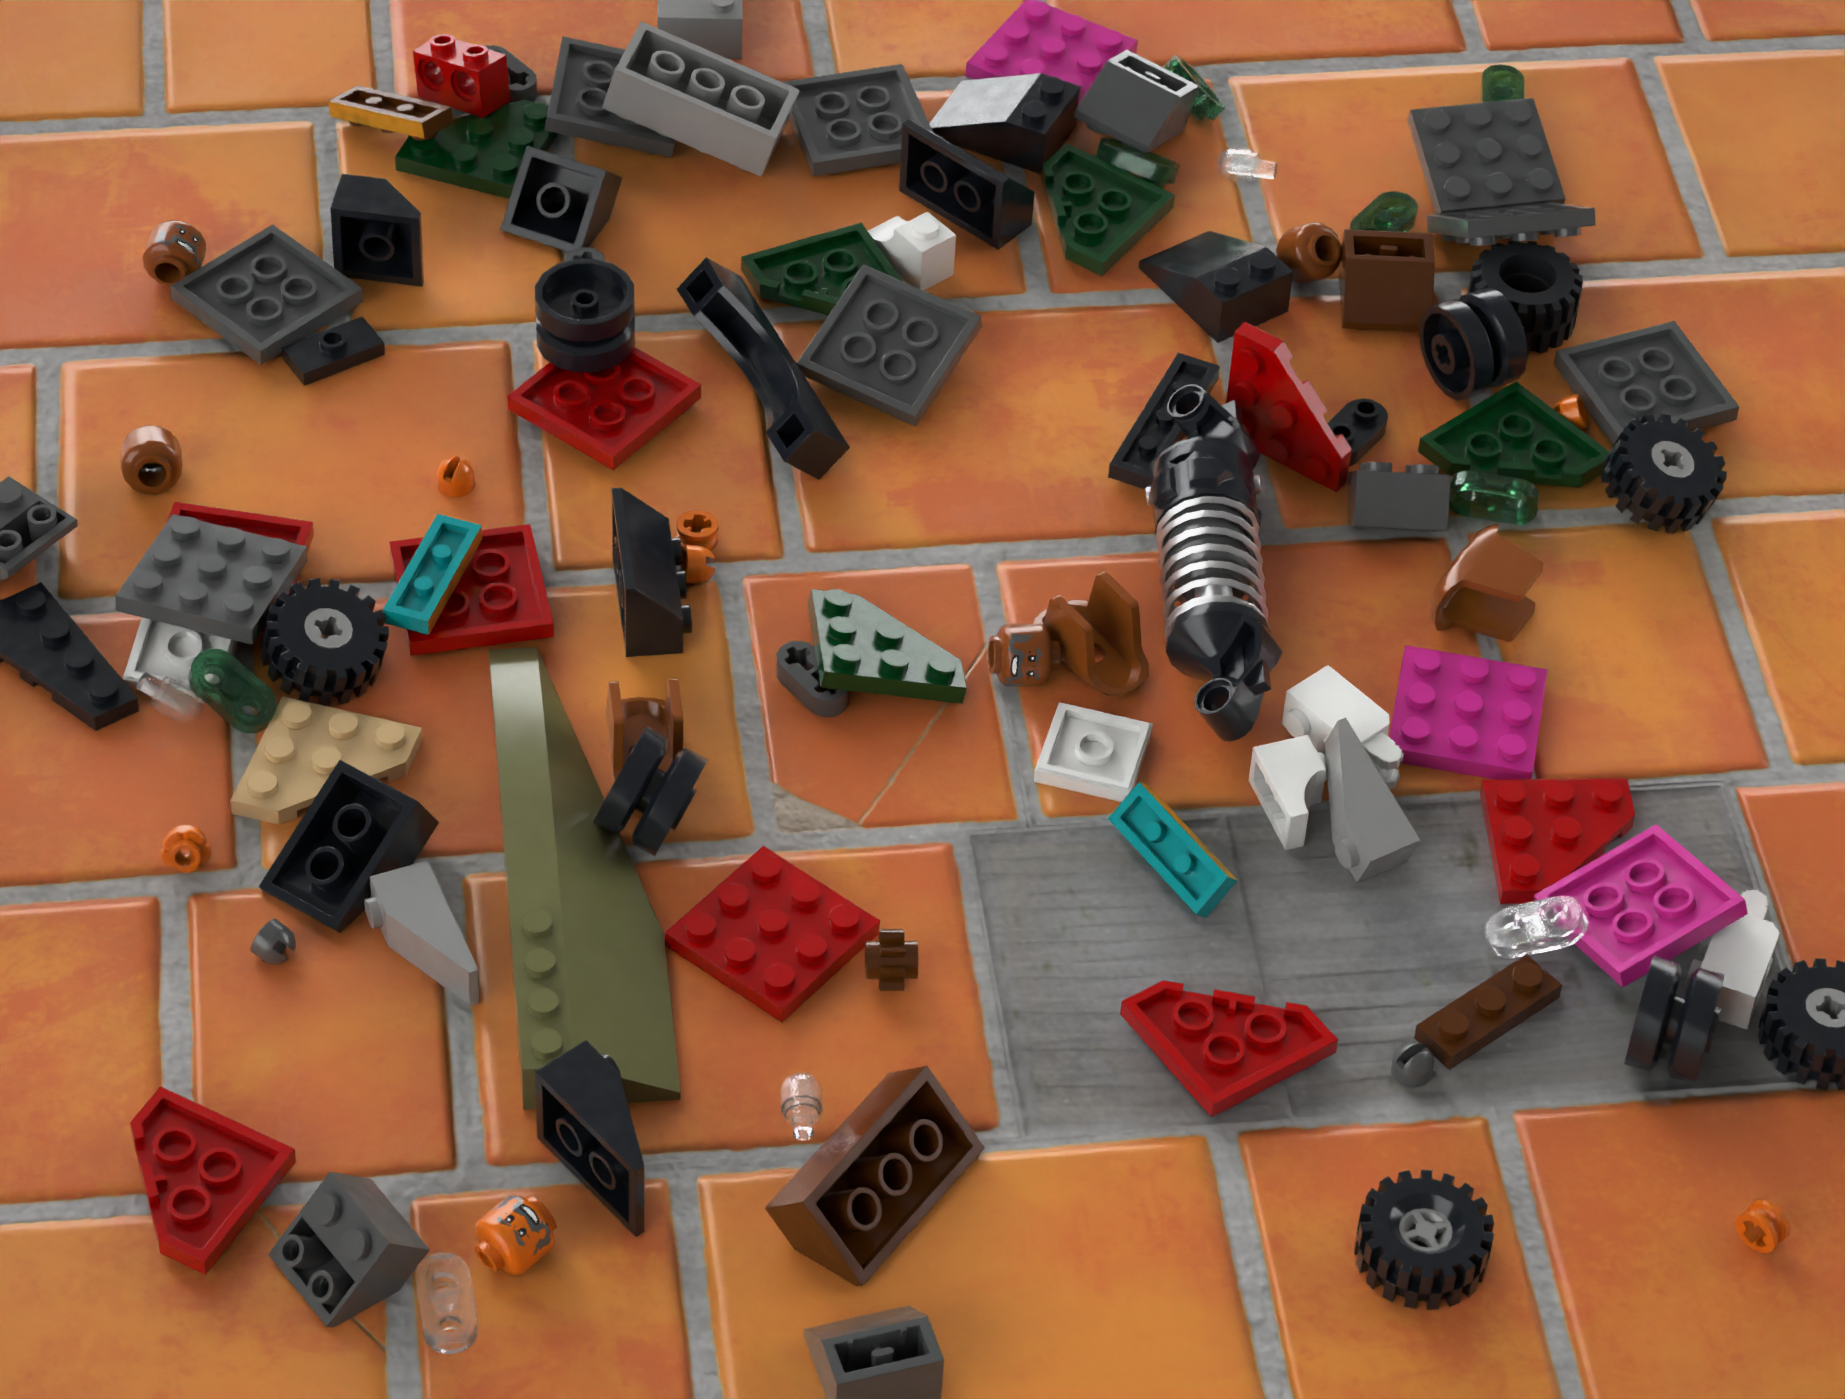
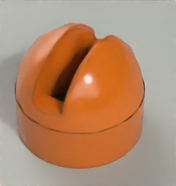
M1579 394L1565 397L1556 403L1553 408L1556 412L1580 430L1589 428L1587 410Z
M451 456L440 463L437 472V486L440 492L450 497H462L474 489V470L468 460H462L458 456Z
M684 545L682 548L680 571H685L686 583L697 584L711 579L715 573V568L706 566V564L715 562V557L707 548Z

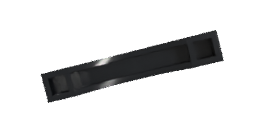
M706 257L682 282L677 291L692 315L728 352L752 384L766 412L768 424L766 433L783 461L820 480L850 448L741 276Z

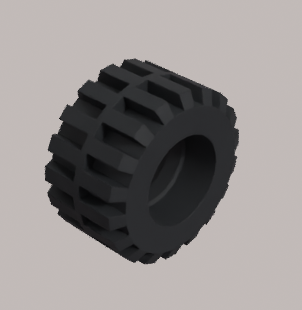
M1509 241L1506 245L1502 243L1492 245L1491 250L1485 249L1479 254V259H1475L1472 266L1468 293L1487 287L1501 292L1512 304L1521 320L1526 336L1528 354L1530 351L1543 353L1548 351V347L1557 348L1561 346L1563 340H1568L1572 335L1576 323L1583 279L1579 275L1580 269L1576 263L1569 262L1570 257L1565 253L1555 252L1554 247L1537 245V242L1527 241V243Z

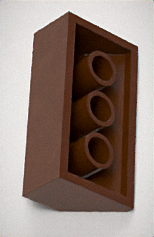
M928 1066L891 1072L881 1080L770 1201L765 1210L796 1251L853 1285L863 1286L985 1147Z

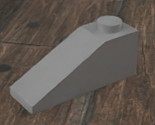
M1347 718L1340 719L1324 743L1332 842L1335 845L1338 861L1344 868L1350 870L1358 883L1407 862L1420 839Z
M429 861L370 876L371 898L364 900V906L372 929L380 927L388 947L469 1006L480 1003L478 968Z

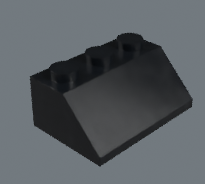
M908 119L903 123L900 192L998 250L1032 225L1033 190Z
M612 488V559L625 656L635 657L683 653V633H692L690 604L681 605V599H687L685 571H676V566L682 565L680 537L671 538L669 518L623 488Z

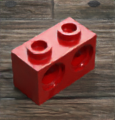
M449 34L435 35L430 38L429 42L413 50L419 98L450 106L453 109L481 118L486 117L511 101L505 54L489 50L484 45L470 44L455 39L454 36Z

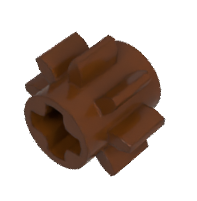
M879 929V941L865 942L866 979H879L880 991H904V979L918 978L917 940L904 941L905 932L903 929Z

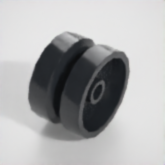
M573 259L556 264L541 275L535 285L537 348L544 359L558 368L573 372H599L615 367L629 357L635 346L634 283L627 272L613 263L597 259Z
M1490 287L1479 289L1462 295L1459 300L1453 299L1428 307L1421 316L1419 337L1423 358L1434 382L1445 395L1455 400L1467 399L1484 393L1488 387H1500L1517 381L1525 372L1528 359L1526 336L1516 311L1501 292Z
M646 726L593 823L613 834H617L624 830L634 810L639 811L643 816L632 834L633 845L655 856L670 828L675 831L697 791L693 787L708 759L688 748H684L676 754L667 772L659 769L658 767L669 748V738Z
M1653 956L1624 1064L1651 1071L1658 1063L1663 1042L1670 1043L1673 1046L1667 1065L1669 1076L1696 1084L1704 1052H1710L1721 1007L1717 1006L1725 974L1698 968L1691 976L1686 997L1676 995L1682 974L1680 963Z

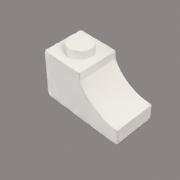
M928 211L908 222L897 215L868 230L899 276L910 285L924 291L954 275L956 234Z
M1308 735L1253 747L1249 783L1284 849L1290 850L1304 846L1309 816L1307 809L1312 804L1321 803L1324 782L1327 781L1326 757L1322 752L1317 753Z

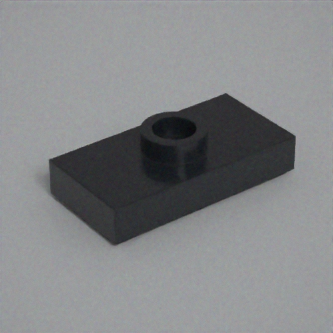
M363 317L282 347L283 360L304 386L385 354L384 342Z

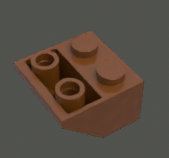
M1344 229L1341 247L1342 256L1338 267L1342 328L1419 332L1421 316L1428 307L1433 306L1435 258L1432 233Z

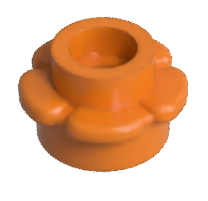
M177 826L163 840L164 848L161 850L163 862L168 867H175L182 873L197 871L200 865L207 863L211 857V846L207 843L205 834L195 826ZM181 850H190L191 852L183 854Z

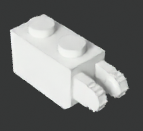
M1329 665L1286 691L1282 725L1293 737L1308 735L1317 753L1322 752L1325 756L1324 743L1337 721L1346 717L1388 788L1395 789L1400 777L1399 770L1396 768H1398L1403 760L1404 753H1402L1403 749H1400L1399 745H1395V742L1388 737L1389 714Z
M1758 889L1742 891L1741 896L1746 902L1747 915L1701 941L1698 952L1705 954L1703 961L1693 959L1685 983V988L1688 989L1691 976L1698 968L1725 974L1717 1006L1721 1007L1718 1020L1746 1030L1749 1027L1771 968L1772 954L1780 934L1772 922L1764 920L1769 900L1767 895L1765 896Z

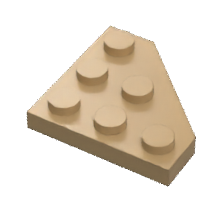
M282 696L230 800L231 812L234 815L278 825L297 818L298 810L312 804L339 760L377 780L385 777L388 783L407 776L423 742L422 728Z

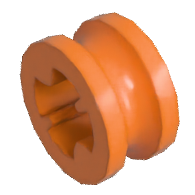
M691 510L680 515L676 522V537H680L681 549L684 545L701 546L709 551L715 548L718 542V520L711 513L702 510ZM694 530H701V533H694Z
M1764 1199L1754 1201L1747 1211H1744L1736 1218L1735 1222L1736 1231L1742 1241L1752 1250L1761 1254H1769L1777 1247L1778 1242H1782L1790 1233V1224L1785 1214L1775 1204Z

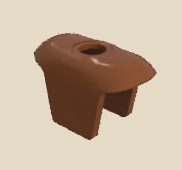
M1498 524L1489 525L1479 530L1469 544L1455 558L1433 593L1431 617L1436 630L1445 631L1453 627H1459L1506 642H1512L1534 613L1536 604L1525 595L1542 573L1543 562L1502 538L1498 534Z
M1106 571L1096 575L1089 602L1084 600L1066 601L1062 596L1057 595L1050 599L1048 608L1034 619V624H1042L1048 629L1051 641H1059L1063 663L1088 685L1107 696L1123 695L1134 691L1149 676V663L1141 644L1139 604ZM1094 647L1104 653V658L1095 663Z
M678 678L668 679L666 701L643 697L621 700L619 681L608 682L606 719L615 780L646 726L669 738V748L658 767L659 769L667 772L676 754L683 749L684 721Z

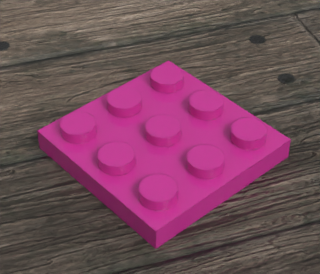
M1025 0L966 63V76L975 80L1042 73L1080 86L1079 105L1106 62L1125 50L1136 54L1138 40L1123 35L1116 30L1108 29L1085 20L1080 16L1047 5L1042 1Z
M1405 645L1389 738L1395 742V745H1399V748L1403 749V760L1400 763L1495 780L1531 779L1548 669Z
M1657 824L1533 895L1536 910L1622 988L1649 972L1653 956L1671 960L1748 914L1745 899Z

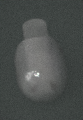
M1228 148L1217 159L1216 167L1219 175L1229 182L1241 184L1255 183L1258 177L1275 179L1277 174V162L1260 160V154L1254 153L1253 150Z
M147 672L138 681L137 690L152 697L151 705L156 708L157 712L180 723H187L195 720L201 714L204 704L203 697L197 688L187 682L170 676L160 680Z
M798 1072L788 1076L782 1083L780 1089L781 1113L785 1121L792 1125L794 1138L808 1140L813 1137V1124L820 1119L823 1111L822 1089L814 1076L805 1072Z

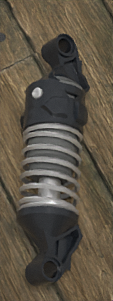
M1189 384L1176 390L1167 403L1168 413L1187 438L1162 451L1155 460L1150 477L1151 487H1146L1147 505L1153 509L1157 549L1160 554L1158 565L1161 569L1159 581L1163 587L1161 599L1164 603L1162 615L1166 621L1164 633L1167 656L1171 665L1184 675L1209 681L1198 690L1195 696L1194 704L1196 710L1219 738L1230 742L1244 737L1252 729L1259 715L1264 692L1271 690L1270 671L1276 666L1283 653L1271 635L1270 626L1267 621L1268 609L1265 604L1267 594L1264 589L1263 559L1260 554L1261 542L1258 537L1262 513L1258 509L1256 494L1261 493L1260 476L1253 473L1261 454L1253 439L1243 427L1241 408L1235 400L1220 405L1199 385ZM1245 594L1249 596L1247 601L1242 600ZM1175 601L1183 603L1178 607L1174 605Z

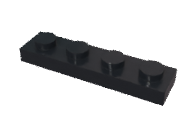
M1177 353L1110 462L1108 477L1146 490V487H1151L1150 477L1153 463L1162 451L1182 441L1185 436L1168 413L1167 403L1171 395L1179 388L1189 384L1199 385L1210 394L1218 381L1220 366Z

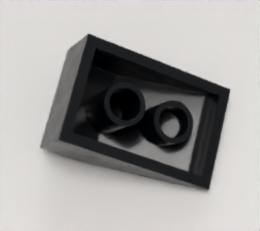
M1042 73L964 80L958 84L929 124L934 133L958 147L1042 174V165L1062 147L1077 125L1074 113L1078 107L1080 86Z
M1207 231L1139 261L1138 268L1217 343L1234 336L1235 331L1244 322L1257 326L1288 312L1293 271L1266 246Z
M339 760L258 887L287 905L341 933L365 910L364 900L371 898L370 876L413 865L439 822L417 800Z
M585 1040L535 1071L537 1138L637 1237L644 1232V1162L623 1088L621 1073L617 1064L609 1055H601Z

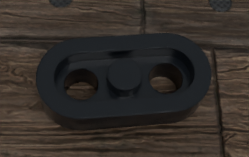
M1357 399L1347 403L1327 423L1334 435L1342 434L1351 447L1349 467L1355 465L1386 432L1387 411L1381 404L1371 399Z

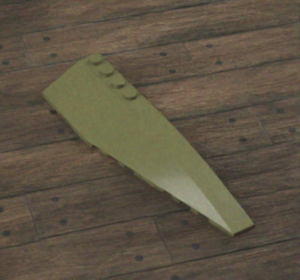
M537 647L488 650L523 1110L536 1109L535 1071L585 1040L601 1055L607 1054L615 1061L621 1073L627 1103L681 1099L663 930L620 834H613L593 823L604 802V797Z

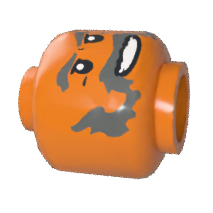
M509 1195L476 1223L475 1233L479 1242L475 1247L476 1255L494 1273L501 1269L510 1275L520 1276L552 1250L555 1243L553 1230L556 1229V1222L544 1204L534 1196L529 1195L527 1198L519 1195Z

